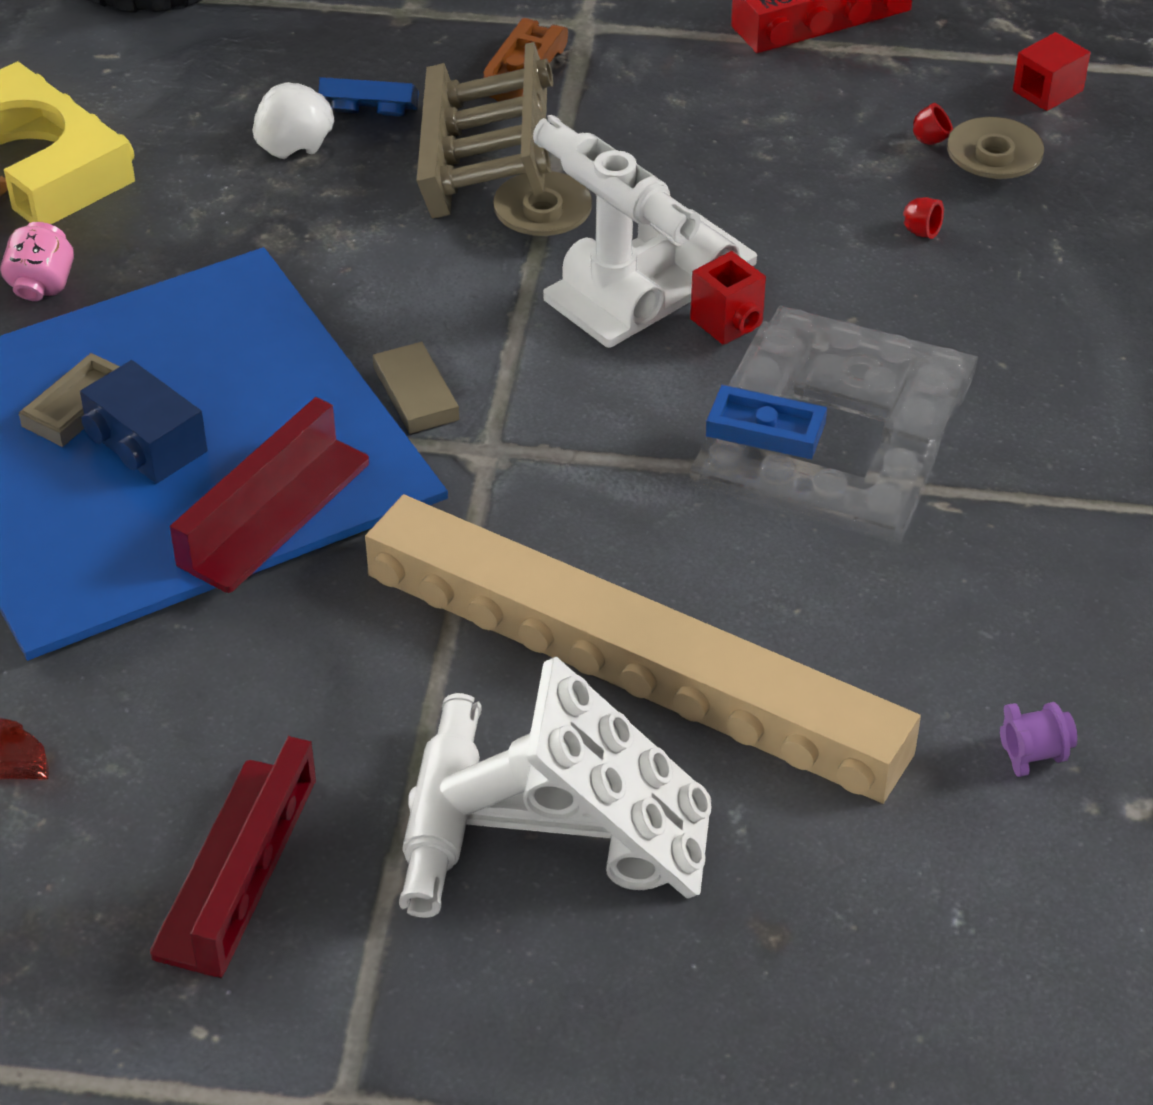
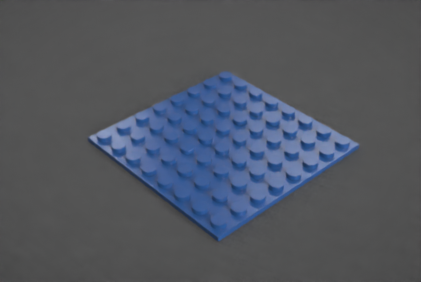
M265 247L0 336V612L27 661L215 589L216 587L176 566L170 525L315 397L333 405L336 440L369 456V465L252 574L373 528L403 494L428 505L448 499V490ZM90 353L118 366L133 360L202 411L208 451L156 484L139 470L133 471L122 462L118 454L103 443H95L84 429L66 445L61 447L23 428L19 412Z

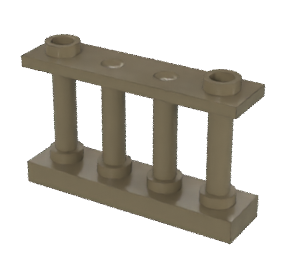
M534 42L525 44L524 69L460 84L457 79L451 81L444 63L426 67L417 184L432 219L451 214L452 194H456L458 188L522 173L527 174L534 196L544 194L545 173L551 172V161L548 151L534 143L533 133L539 121L543 118L546 119L547 88L553 86V76L547 58L540 60ZM523 89V96L458 111V108L464 106V102ZM522 116L521 125L456 139V136L461 135L464 129ZM521 145V154L454 168V165L460 163V158Z

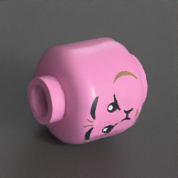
M44 222L29 223L27 226L14 230L9 237L0 265L1 275L13 287V292L25 300L40 301L43 296L57 295L66 285L74 259L73 247L66 239L63 231L56 226Z

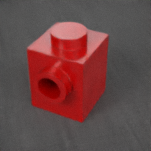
M733 251L693 270L690 319L722 345L752 332L757 327L763 325L766 276Z

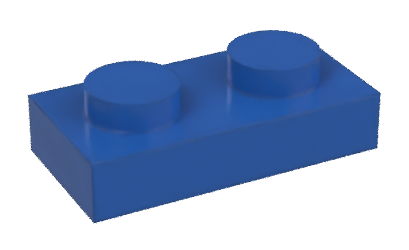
M319 77L318 93L323 95L331 104L332 111L358 113L359 106L377 107V113L381 115L404 116L405 109L418 110L419 91L413 83Z
M721 385L706 420V437L812 460L826 424L827 407Z

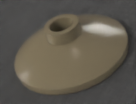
M979 117L967 120L951 131L948 137L947 150L951 159L959 167L972 174L986 178L1008 179L1023 176L1036 169L1043 159L1044 144L1040 136L1033 129L1020 122L1001 117Z
M554 171L545 173L544 194L534 196L526 173L516 175L505 181L494 195V211L497 218L510 229L527 235L550 236L571 231L588 218L592 209V197L588 188L569 175Z

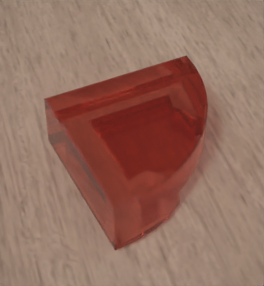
M0 718V779H48L49 766L42 743L25 731L20 723Z

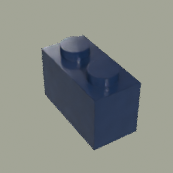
M133 360L128 361L80 390L84 411L81 421L87 435L95 443H103L118 454L122 462L133 471L139 470L156 484L208 451L202 411Z

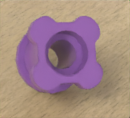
M1055 702L1044 704L1041 711L1021 714L1018 705L1013 703L1004 706L1003 726H1000V738L1003 748L1007 750L1012 761V767L1016 776L1022 777L1029 775V762L1053 758L1057 763L1067 761L1070 756V748H1075L1077 745V730L1071 714L1067 711L1062 712L1059 705Z

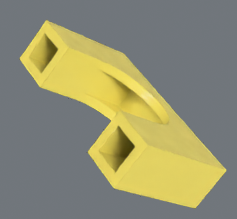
M19 61L0 69V145L21 139H42L54 142L49 147L4 169L11 207L15 212L29 223L44 222L53 224L135 182L132 164L134 150L124 135L117 134L102 123L95 114L88 113L76 104L69 95L62 94L47 83L40 74H35Z

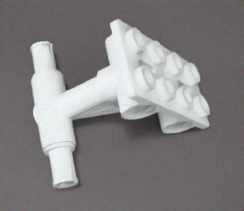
M553 115L548 116V122L543 118L536 125L533 133L534 143L559 158L563 170L570 177L596 194V241L586 237L572 245L563 261L562 280L545 288L543 299L605 347L611 348L690 303L693 270L730 251L736 253L750 265L754 266L756 264V252L696 211L689 210L670 197L668 186L639 166L631 154L614 149L592 133L578 134ZM633 221L638 223V238L632 240Z
M558 657L551 658L543 664L531 733L513 741L509 750L479 762V752L473 743L477 722L481 715V704L479 701L474 703V697L464 693L451 694L444 699L438 734L426 744L417 785L411 789L409 794L410 816L403 843V852L409 865L403 892L399 898L400 907L402 909L408 907V914L427 918L439 913L446 872L457 864L460 857L466 824L611 838L606 869L607 875L612 882L631 890H647L669 883L687 899L700 894L703 866L705 864L709 815L711 813V797L709 793Z

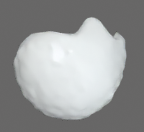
M286 82L272 87L263 96L254 117L252 132L258 145L271 155L285 160L289 155L300 149H306L307 154H315L325 136L332 130L334 116L329 102L323 95L315 92L308 86Z

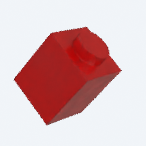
M1055 32L1018 52L1012 91L1043 110L1048 111L1084 91L1091 52Z

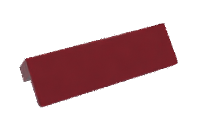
M318 397L313 398L170 525L175 561L178 568L225 593L233 592L369 465V456L336 440L332 404Z
M288 736L274 765L255 760H247L244 763L150 949L153 961L223 978L315 785L316 774L312 741Z

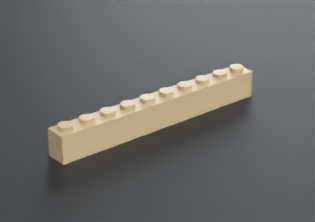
M403 494L365 535L368 575L377 579L383 585L400 589L424 600L435 608L445 609L472 621L482 629L497 632L523 644L534 652H542L553 658L558 657L562 662L575 667L583 674L596 676L625 689L635 697L648 699L675 711L689 721L702 723L731 736L741 744L751 745L783 759L795 768L808 770L841 785L851 793L862 794L884 804L915 755L921 719L920 714Z

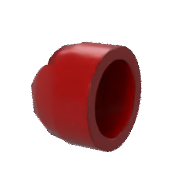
M937 103L928 105L914 118L913 133L922 144L935 145L941 143L949 137L953 130L948 115Z
M928 197L916 198L910 201L903 212L905 227L916 236L934 239L938 235L943 223V202Z

